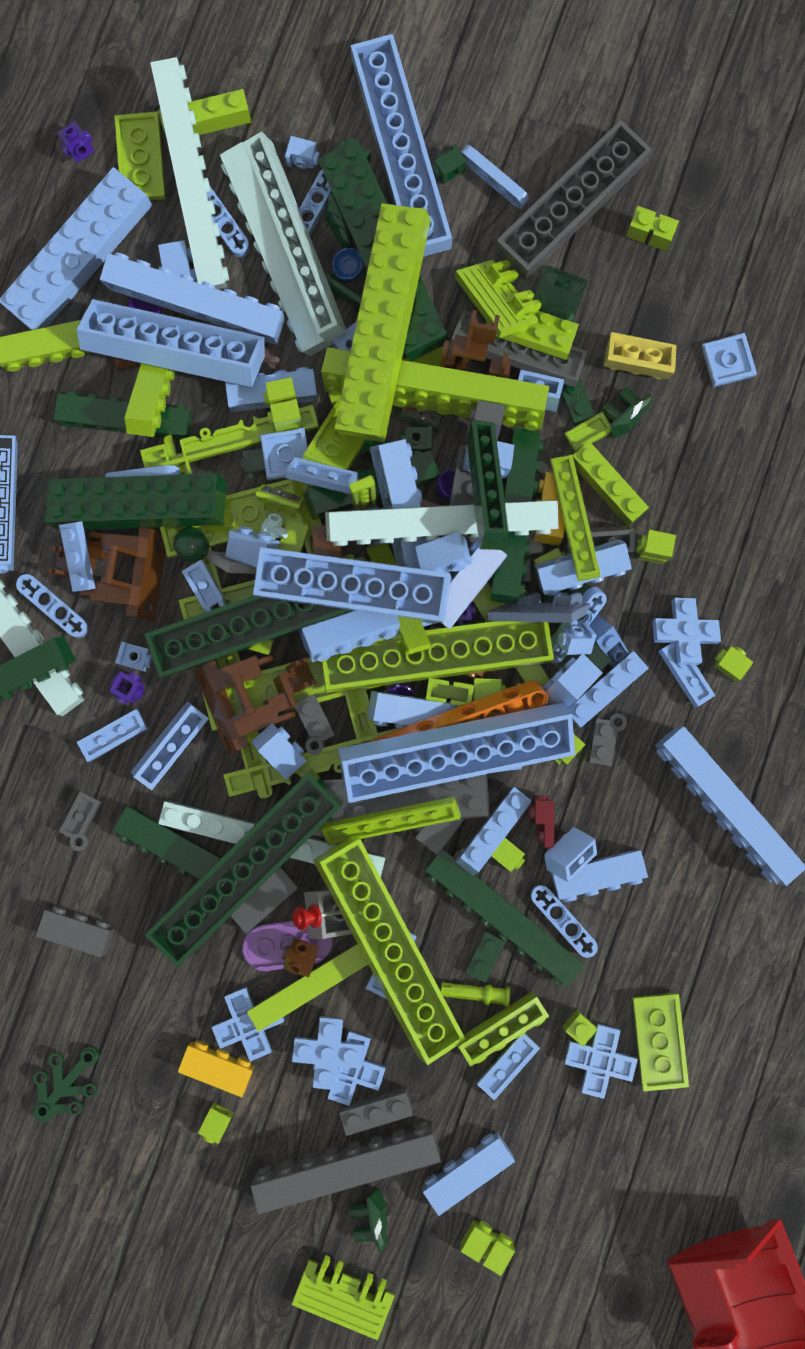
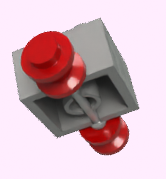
M329 889L304 892L306 909L302 906L295 909L292 915L294 926L300 931L306 930L308 927L309 938L326 939L352 934Z

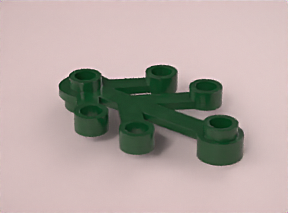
M87 1046L80 1053V1061L64 1080L62 1067L64 1055L61 1052H55L49 1057V1064L53 1067L54 1091L49 1097L47 1091L49 1073L46 1070H39L35 1073L33 1080L38 1087V1101L32 1107V1114L36 1120L46 1122L54 1114L69 1113L76 1116L83 1110V1103L80 1100H74L71 1103L65 1104L55 1103L60 1097L85 1095L88 1098H92L97 1094L99 1088L95 1082L71 1086L87 1066H92L99 1060L100 1052L97 1047ZM86 1053H90L92 1055L91 1061L86 1060ZM54 1056L59 1057V1063L53 1061ZM38 1074H43L45 1080L40 1081L38 1079ZM92 1086L94 1093H89L87 1087ZM77 1104L79 1111H74L72 1105ZM40 1107H45L47 1113L42 1114L40 1112Z

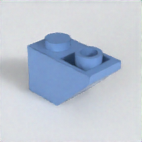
M597 614L589 625L597 634L593 647L613 668L629 652L614 626Z

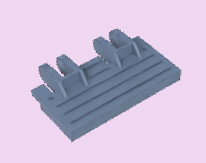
M524 592L523 598L519 597L517 605L505 603L487 612L488 621L573 623L587 615V609L591 608V604L582 603L581 593H573L570 596L567 593H560L554 596L553 603L541 602L540 593L534 592L527 595L528 593Z

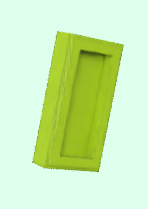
M600 412L565 432L564 437L575 454L587 442L590 441L593 444L610 434V424L603 412Z

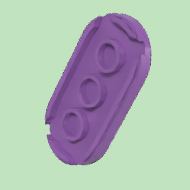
M292 920L263 924L254 927L248 932L242 944V953L246 962L259 971L283 969L285 960L282 959L286 945L291 946L293 938L320 946L314 963L316 964L329 954L332 948L333 937L311 939L309 938L308 927L306 930L300 931L294 926Z

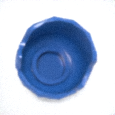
M355 248L340 250L332 261L334 274L344 282L356 281L365 271V263L362 256Z

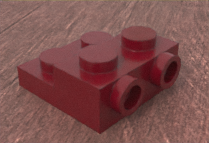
M533 796L531 805L527 807V817L531 819L532 823L540 824V827L536 828V841H539L540 845L545 848H554V801L549 800V796Z

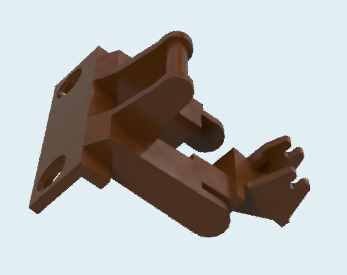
M473 310L467 337L455 335L452 349H449L450 340L445 339L440 367L456 370L465 369L467 359L469 358L491 363L488 375L508 379L512 362L507 360L509 353L504 352L503 360L493 357L492 359L486 358L489 342L494 343L500 316L496 315L494 323L490 322V325L480 324L478 319H476L477 311Z
M139 528L138 536L90 532L89 538L101 541L86 540L92 573L94 575L96 560L106 561L105 573L101 581H94L95 588L92 591L83 590L80 591L79 595L90 597L89 600L98 603L127 606L125 616L154 622L166 553L162 533L150 528ZM157 538H159L161 542L160 548L158 550L155 547V541ZM52 546V551L57 553V562L54 569H48V573L57 577L70 578L64 547ZM117 557L135 558L131 584L113 579ZM146 603H149L150 611L146 615L144 607Z
M254 656L218 669L216 662L212 661L201 665L195 671L228 756L249 746L246 735L265 729L271 723L275 725L296 716L295 712H288L280 717L278 714L296 706L292 695L316 686V681L313 678L306 658L288 665L286 673L280 674L273 679L279 695L266 699L262 702L264 706L259 708L252 706L244 683L261 677L262 672L259 666L273 661L272 656L259 660ZM235 687L244 710L235 715L226 690Z

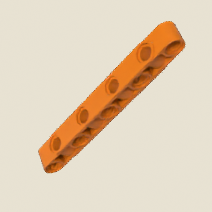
M528 681L384 734L368 742L543 707L548 702V695L540 683Z

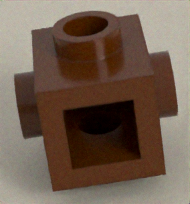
M293 938L291 946L286 945L282 955V959L285 960L283 969L309 978L320 946Z

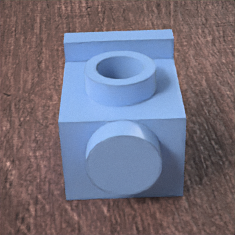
M291 136L285 154L287 166L291 167L292 164H295L302 169H313L314 165L317 166L320 152H317L316 142Z
M582 623V627H561L557 643L567 655L591 654L597 634L587 623Z
M121 642L115 663L146 672V669L150 668L153 658L150 649ZM133 653L138 654V658L135 661L131 659Z

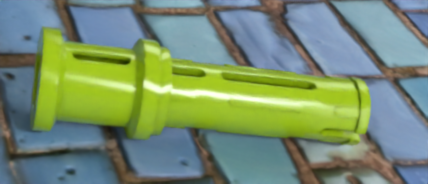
M442 982L441 993L443 997L483 1001L486 1005L494 1003L509 1007L510 987L504 989L492 987L490 984L485 985V987Z

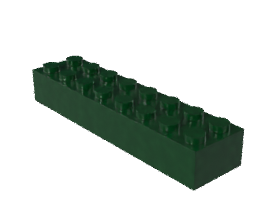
M218 473L48 479L44 522L56 530H60L59 525L81 521L84 530L223 526L227 482Z

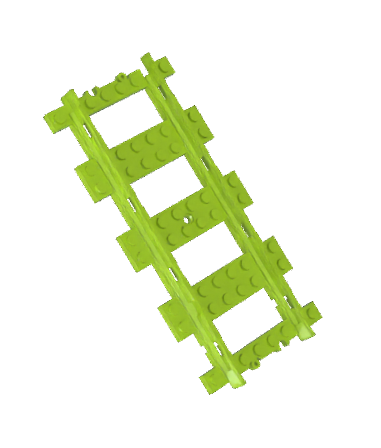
M313 405L299 408L303 424L301 428H305V432L318 429L319 426ZM253 416L254 423L251 427H245L243 420H240L238 425L215 430L213 436L208 428H202L199 432L202 439L192 436L179 440L183 452L177 454L175 440L172 435L164 438L165 444L143 449L140 452L145 468L171 465L179 467L180 474H192L189 462L261 444L260 435L276 433L275 425L270 426L268 417L258 419ZM292 479L268 484V486L303 496L310 485ZM257 487L226 496L223 526H192L199 528L206 535L210 543V552L212 551L211 547L228 543L230 530H237L240 526L252 528L253 532L258 534L261 532L264 520L270 514H278L282 518V528H285L287 519L309 526L305 546L307 554H313V526H322L320 518L312 520L306 501H304L301 513H297L259 501L255 495L256 491L260 488ZM160 527L168 558L178 556L173 546V539L176 533L186 527ZM353 554L346 555V559L354 560ZM207 556L203 559L227 604L253 596L255 580L222 588L216 565L208 561ZM196 596L179 600L184 620L207 612L203 610ZM216 604V605L213 606L212 608H213V609H216V608H219L220 606H219V604ZM239 652L227 656L229 665L241 661ZM226 657L218 659L220 669L228 666ZM307 658V663L316 681V686L292 695L295 704L314 694L319 703L345 696L357 739L325 747L321 753L316 755L308 752L303 753L302 756L306 762L293 774L297 773L302 778L310 769L317 774L330 770L333 764L334 770L341 773V769H338V765H340L339 748L363 744L400 729L396 728L377 733L376 725L373 724L374 720L367 718L369 699L366 690L380 686L326 693L322 662H312L310 658ZM292 663L261 671V677L244 683L253 707L264 706L262 702L266 699L279 695L273 679L280 674L286 673V667ZM235 687L226 690L235 715L244 711ZM204 697L212 731H216L215 722ZM259 731L245 736L248 744H250L253 760L249 746L243 748L241 753L245 769L224 774L229 797L257 790L260 798H267L273 794L272 785L283 782L289 785L292 784V775L285 779L270 763H267V760L251 742L260 734Z

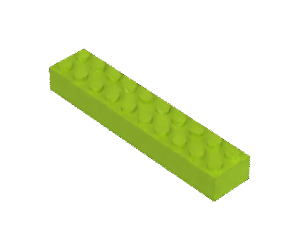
M381 204L335 424V430L340 435L385 442L431 222L426 209Z
M327 347L321 370L325 392L334 396L342 394L351 351ZM402 360L393 405L397 407H413L419 411H436L441 415L453 414L463 419H470L472 408L477 409L478 400L505 406L502 420L503 425L508 427L520 426L527 430L535 431L542 430L549 386Z
M494 621L456 626L450 629L425 630L430 641V648L408 654L401 635L396 634L391 639L383 638L375 641L370 646H360L354 648L349 653H339L321 662L325 691L330 693L427 680L430 678L546 664L553 661L554 656L548 622Z
M352 836L314 858L313 861L418 1059L429 1065L465 1041L466 1039L361 839Z

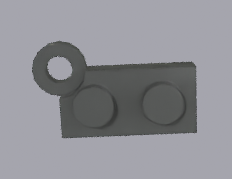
M314 694L296 703L295 708L310 736L305 745L308 753L316 755L322 752L324 748L323 741L335 736ZM313 741L319 743L317 750H312L310 747Z
M614 714L609 720L595 719L588 763L612 766L617 731L624 730L627 725V719L624 715ZM616 718H619L622 721V724L619 727L614 725V720Z
M83 791L79 792L59 830L60 833L71 838L70 846L75 851H83L87 848L89 839L85 833L102 802ZM77 838L83 840L82 846L76 845L75 841Z

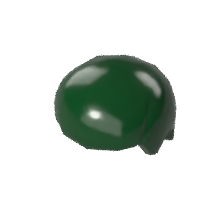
M189 526L175 534L173 546L183 561L196 563L208 555L210 543L206 535L199 528Z

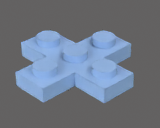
M674 598L671 601L673 619L655 618L652 621L654 642L675 643L678 665H699L702 663L700 644H718L721 642L719 620H698L696 598Z
M247 987L225 995L224 998L232 1018L212 1026L220 1049L242 1040L250 1061L271 1053L272 1049L264 1030L285 1021L282 1017L258 1032L247 1013L249 1009L254 1007Z
M320 1016L318 1039L295 1037L292 1062L315 1064L313 1088L336 1090L338 1067L361 1069L364 1044L341 1041L343 1018Z
M597 1023L596 1027L598 1030L594 1033L592 1046L585 1044L582 1047L578 1042L569 1040L564 1063L586 1070L581 1087L582 1093L604 1099L610 1076L632 1082L637 1058L616 1052L620 1035L619 1029Z
M349 1030L346 1042L364 1044L361 1069L338 1067L336 1090H330L328 1099L350 1106L356 1084L379 1091L386 1066L365 1060L371 1037Z

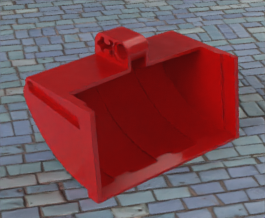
M771 1219L763 1226L741 1229L713 1237L693 1245L667 1260V1266L695 1337L692 1342L694 1349H805V1280L781 1219Z

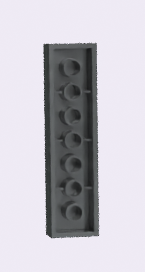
M620 120L497 239L495 252L505 261H509L511 267L526 281L648 162L652 149Z
M487 774L351 803L348 802L343 779L323 780L344 801L342 806L326 822L453 796L461 813L460 819L490 817Z
M420 1121L415 1123L414 1127L408 1129L399 1127L393 1129L387 1135H382V1133L374 1134L369 1137V1140L363 1142L353 1140L342 1148L333 1146L327 1148L321 1154L316 1155L315 1152L304 1155L303 1159L297 1161L287 1159L276 1167L267 1165L259 1168L251 1184L258 1215L441 1162L440 1149L433 1123Z

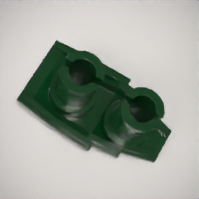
M331 192L325 207V221L344 248H348L352 234L344 220L334 194Z
M626 387L620 392L618 397L629 408L622 412L611 401L603 407V414L613 421L610 424L613 439L629 433L633 426L639 422L642 415L653 403L651 394L640 399L629 387Z
M377 1188L367 1197V1203H352L349 1212L352 1219L369 1218L370 1226H356L354 1228L353 1236L355 1242L374 1241L378 1251L382 1252L387 1244V1204L380 1189Z

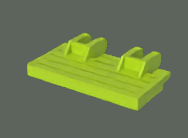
M494 260L457 270L455 279L490 325V322L494 323L496 315L500 316L496 332L499 338L526 330L529 325L538 322V318L534 313L540 309L542 304L537 299L532 300L534 293L531 290L520 293L516 291L511 283L517 279L518 273L514 269L509 270L511 268L509 261L504 260L495 263Z
M325 1255L319 1272L316 1271L318 1262L309 1259L292 1305L378 1340L395 1297L394 1293L385 1291L383 1299L381 1298L387 1280L382 1278L379 1281L376 1293L373 1295L368 1293L373 1281V1274H367L360 1290L358 1289L361 1283L360 1279L343 1273L340 1281L338 1280L344 1262L338 1261L336 1263L331 1278L324 1275L330 1263L329 1256Z

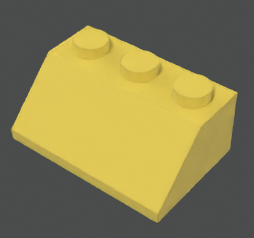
M611 332L605 353L604 367H609L612 370H624L636 375H648L656 379L663 378L669 380L674 374L676 345Z

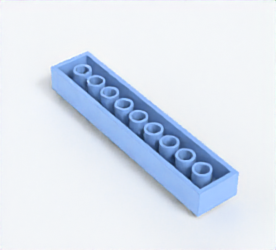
M390 34L351 45L352 62L393 205L427 210L431 222L423 257L450 250L452 247L451 232L394 36Z
M558 703L339 748L341 773L348 802L351 803L575 755L572 713L564 703Z

